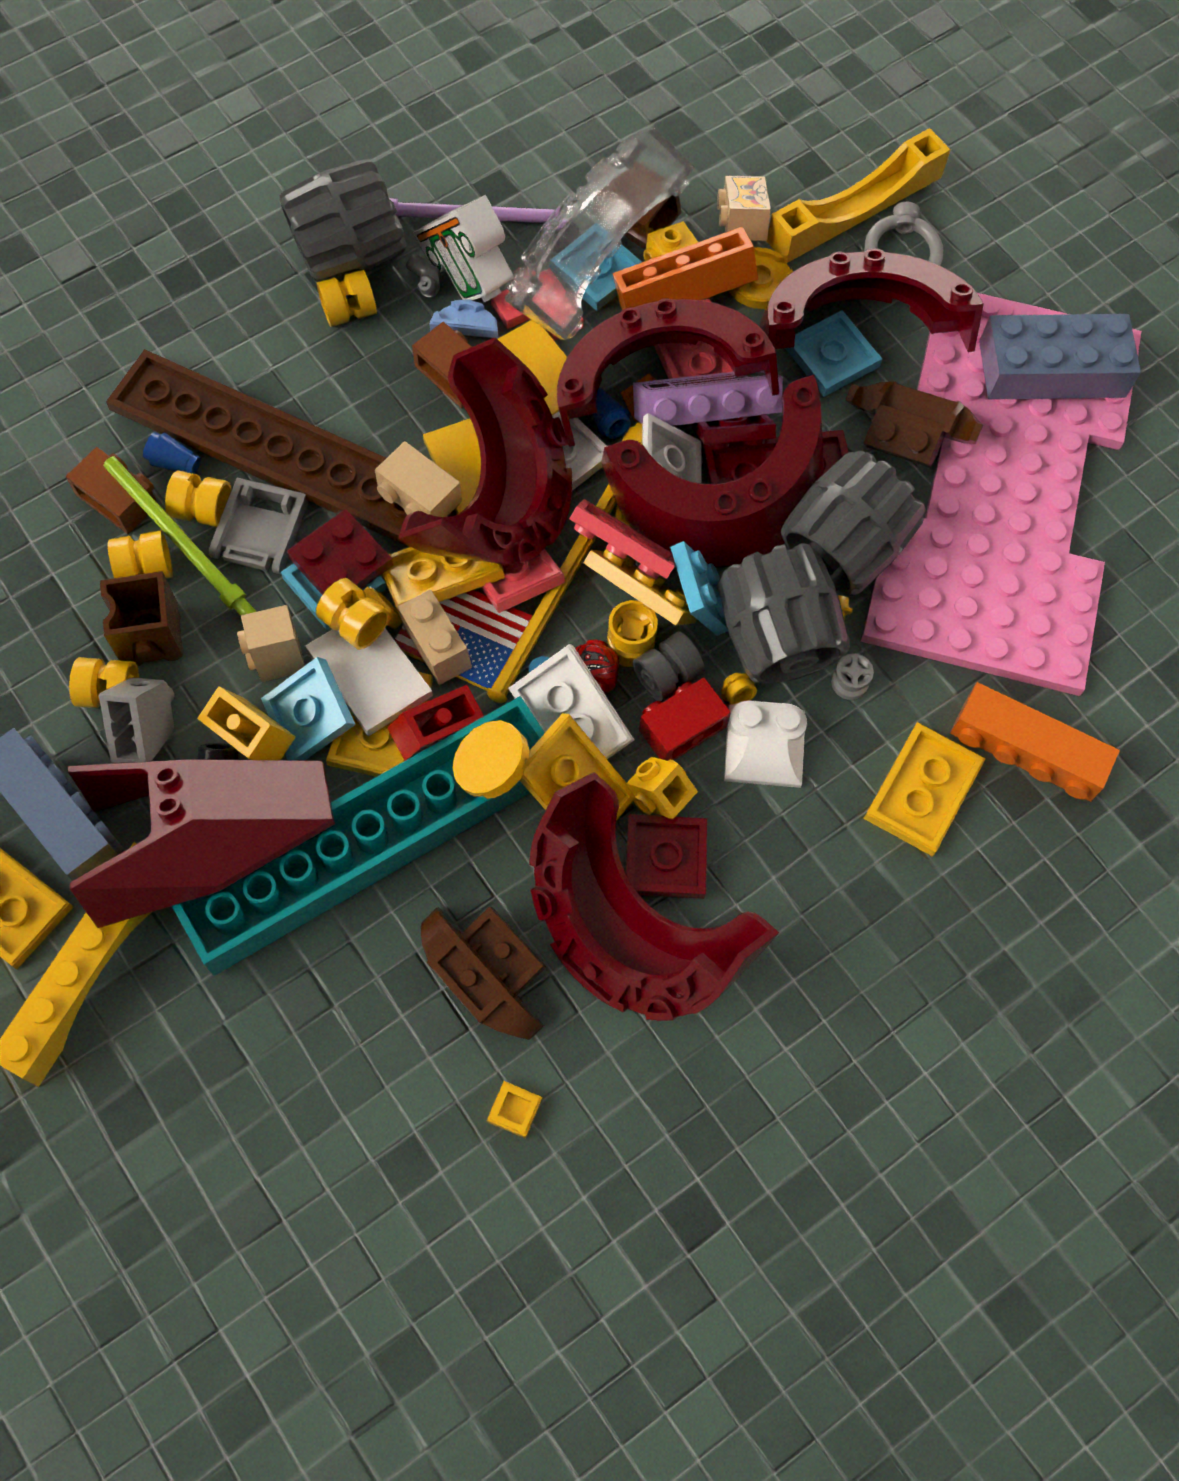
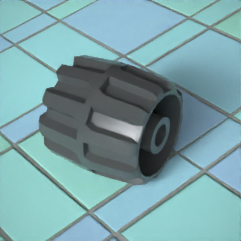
M363 159L325 170L280 194V204L315 283L334 277L342 281L345 274L362 269L367 272L406 250L404 230L395 215L397 210L394 203L388 197L383 178L380 176L376 165L370 159Z
M865 451L849 452L810 487L785 520L781 529V535L788 549H792L801 543L809 544L812 550L816 549L820 553L836 591L848 595H856L862 592L903 551L923 523L924 518L922 515L925 512V506L922 501L913 497L912 493L915 488L909 481H901L896 476V469L886 461L877 462L874 455Z
M801 543L792 549H787L785 544L775 546L771 553L765 555L756 552L745 557L742 564H733L723 572L722 578L718 583V589L727 628L744 670L753 682L759 684L781 683L802 678L830 666L849 650L850 641L836 589L820 553L816 549L812 550L809 544Z

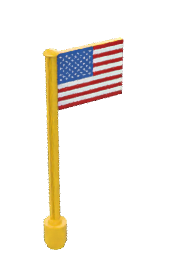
M637 422L635 426L630 427L622 441L631 439L642 444V424ZM608 484L596 506L610 514L616 504V500ZM579 534L560 568L564 574L565 583L546 592L533 616L514 607L498 613L489 598L475 590L439 602L467 647L472 665L471 669L456 676L457 678L486 690L488 697L496 703H505L508 700L506 697L509 692L508 688L516 680L595 541L596 535L593 539H589ZM403 626L395 638V642L404 654L424 662Z

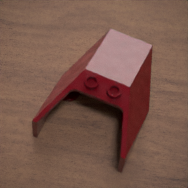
M169 760L68 766L69 775L94 812L145 796H149L150 835L140 843L70 882L71 892L97 928L219 892L335 824L323 761Z

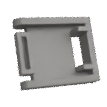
M236 478L209 547L210 558L219 559L222 551L225 550L222 556L224 561L268 571L271 562H273V573L281 574L288 560L287 550L293 547L309 504L306 495L301 492ZM257 497L281 503L283 513L252 506L254 498Z

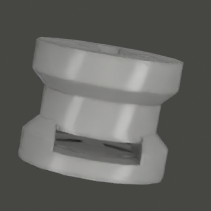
M856 653L842 657L837 663L831 680L835 693L847 700H855L862 697L873 679L874 669L872 663L863 655Z

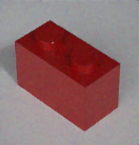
M703 677L695 683L688 681L674 691L673 696L663 703L658 700L647 706L641 715L639 732L659 759L666 761L669 759L675 760L725 729L731 712Z
M464 685L402 712L387 729L406 761L484 717V714L468 685Z

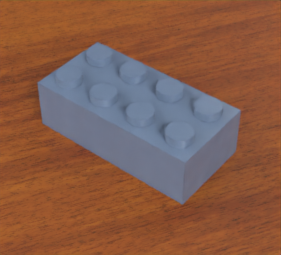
M1129 314L990 315L979 340L988 399L1126 398L1141 373Z
M12 728L0 737V793L72 881L126 851L31 735L23 739L15 728Z

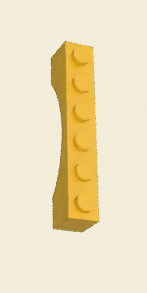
M930 128L905 141L876 170L850 188L821 200L806 201L798 199L772 213L766 242L774 251L782 254L786 259V264L939 180L942 177L951 149Z
M152 912L101 928L96 927L87 913L84 914L0 1038V1066L33 1085L40 1086L63 1051L76 1015L102 969L128 935Z

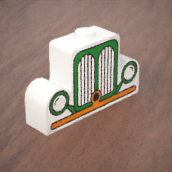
M486 194L438 217L413 232L428 261L436 266L440 272L444 270L448 272L463 300L482 298L483 302H486L501 293L500 287L514 279L498 245L505 241V233Z

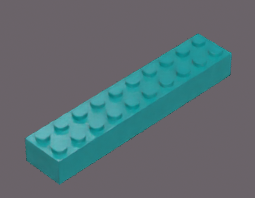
M517 697L331 802L335 823L331 827L219 892L173 905L172 908L199 957L212 975L215 976L529 794L530 792L518 781L508 792L496 798L486 799L484 796L478 798L471 796L456 782L452 768L455 753L462 740L474 728L486 722L501 720L510 723L527 739L529 750L535 745L545 732L522 697Z

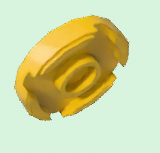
M755 247L759 280L728 291L737 302L749 308L766 309L774 290L793 270L792 267L790 269L788 264L785 263L786 259L782 254L772 249Z
M501 720L486 722L474 728L462 740L455 753L452 768L456 782L463 790L474 797L496 798L508 792L525 772L522 767L525 763V758L529 760L530 754L527 739L512 724Z

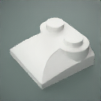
M649 413L643 416L642 444L648 453L663 468L677 477L701 483V441Z
M747 700L729 705L728 709L731 714L726 734L724 781L801 788L804 735L807 727L805 711L792 704Z

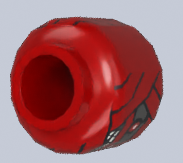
M589 640L586 644L576 647V651L604 694L612 691L617 684L618 654L612 648H609L606 642L601 640Z

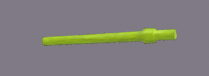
M115 456L108 458L103 464L106 470L221 594L219 599L230 610L235 609L240 616L257 612L245 599L247 595L236 583L231 584L117 458Z

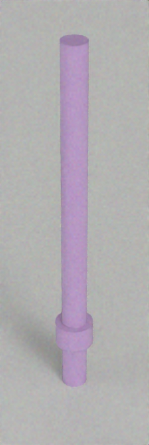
M389 198L395 205L397 210L395 215L397 218L398 216L438 218L463 206L398 202V199ZM492 207L499 221L557 224V210Z

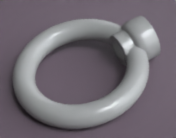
M913 202L897 204L893 208V215L876 222L869 230L864 245V251L873 248L878 249L880 237L885 232L895 228L897 232L902 234H908L913 231L919 233L929 245V262L941 266L944 254L940 236L929 223L919 218L920 207Z

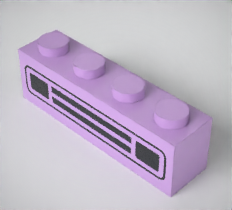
M764 371L736 377L734 372L633 383L634 418L643 424V416L649 413L673 426L781 413L783 377L778 375L779 394L772 396Z

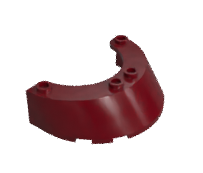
M873 248L865 252H835L829 257L813 261L792 272L774 290L759 325L772 342L774 349L793 348L795 344L794 330L802 323L805 310L811 312L825 304L842 300L867 299L891 304L896 299L910 305L909 312L917 316L928 327L931 334L959 331L967 352H975L984 303L970 284L944 267L920 258L888 253Z
M666 298L657 302L624 309L621 313L605 320L586 334L576 344L563 364L557 384V402L568 447L575 446L569 419L597 413L596 397L602 382L601 375L609 364L615 365L633 352L652 345L663 343H689L696 345L698 341L714 347V352L730 365L736 377L764 371L772 396L779 394L776 351L766 333L751 319L736 310L712 302Z
M494 337L453 355L448 372L449 385L467 411L479 443L481 472L476 493L469 505L455 516L439 517L422 511L408 514L403 521L398 539L418 551L431 555L499 564H517L540 556V552L546 546L553 544L561 533L570 508L572 468H566L563 447L568 445L560 418H553L544 400L548 395L546 390L531 370Z
M814 374L790 383L784 390L782 396V428L776 446L769 457L757 469L737 480L721 484H701L687 481L667 471L648 453L643 444L631 439L604 447L601 463L617 505L630 526L670 552L671 546L684 541L694 551L699 550L707 564L712 563L715 567H730L733 564H742L743 559L753 553L759 552L765 555L771 553L775 546L783 545L785 542L781 535V529L785 520L810 487L823 475L824 470L821 401Z
M593 772L556 791L539 822L531 845L529 865L534 866L535 887L531 889L533 904L538 920H545L549 932L554 939V942L550 945L559 960L584 988L604 1003L621 1012L629 1009L645 1014L647 1020L669 1021L679 1016L696 1014L717 1000L780 933L761 916L748 911L739 914L728 923L713 928L687 927L665 918L642 899L630 883L623 869L616 844V818L619 801L611 786Z

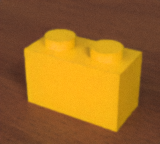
M218 686L197 718L251 760H281L296 738L295 735L247 699Z

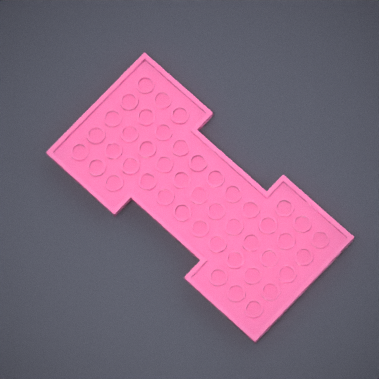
M977 293L984 305L975 352H967L959 331L935 334L929 332L917 390L951 401H960L983 424V428L976 444H965L947 438L943 439L938 454L926 516L922 525L903 551L874 579L861 642L1080 696L1084 692L1105 565V562L1069 553L1088 443L1120 450L1125 439L1133 387L1126 398L988 399L979 340L990 315H1064L1067 313ZM1132 329L1138 355L1142 331Z

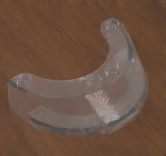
M654 126L641 130L625 139L616 148L619 154L613 153L608 159L604 157L586 174L585 179L588 183L583 187L580 186L576 194L571 191L560 203L522 255L521 260L525 263L524 267L516 269L512 273L514 279L507 284L506 288L510 292L505 296L506 302L561 340L571 339L582 327L583 322L580 319L583 315V310L581 309L583 294L587 286L592 284L601 272L599 266L606 257L610 258L620 248L622 244L620 239L654 206L671 195L677 197L689 183L687 176L694 166Z

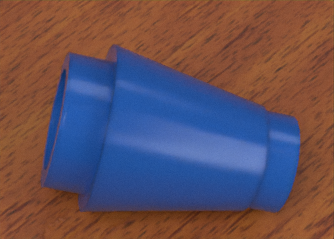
M599 387L596 397L597 413L592 414L598 430L602 435L610 439L621 437L630 427V414L627 409L605 392L603 388Z
M153 432L143 450V458L149 460L151 466L171 471L179 470L195 474L201 462L200 456L165 432L162 434Z

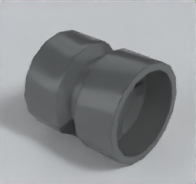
M675 632L661 641L658 646L659 651L654 648L649 649L633 660L634 671L645 690L657 701H662L674 693L678 688V682L684 684L704 673V662L699 651L692 641L681 632Z

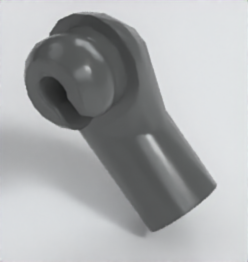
M412 254L407 261L406 268L420 277V283H418L419 291L425 297L437 295L441 289L440 270L417 254Z

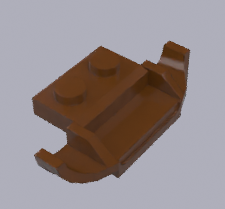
M895 381L878 382L869 386L852 384L845 399L856 408L875 415L863 442L866 447L929 468L932 467L944 438L965 444H976L983 428V424L960 401H951L900 385Z
M489 906L463 933L455 929L443 915L444 912L439 907L434 909L421 923L422 946L428 960V965L479 1023L498 1032L530 1040L544 1027V1024L522 1005L523 1001L519 998L518 994L547 966L494 908Z

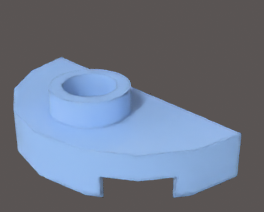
M469 299L452 301L450 306L443 308L440 312L436 311L429 323L430 331L444 321L452 330H458L463 335L498 338L497 319L484 309L482 303Z

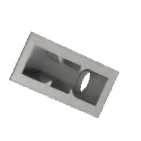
M129 678L99 694L111 763L151 762L174 729L171 703L174 700L172 688L164 680Z

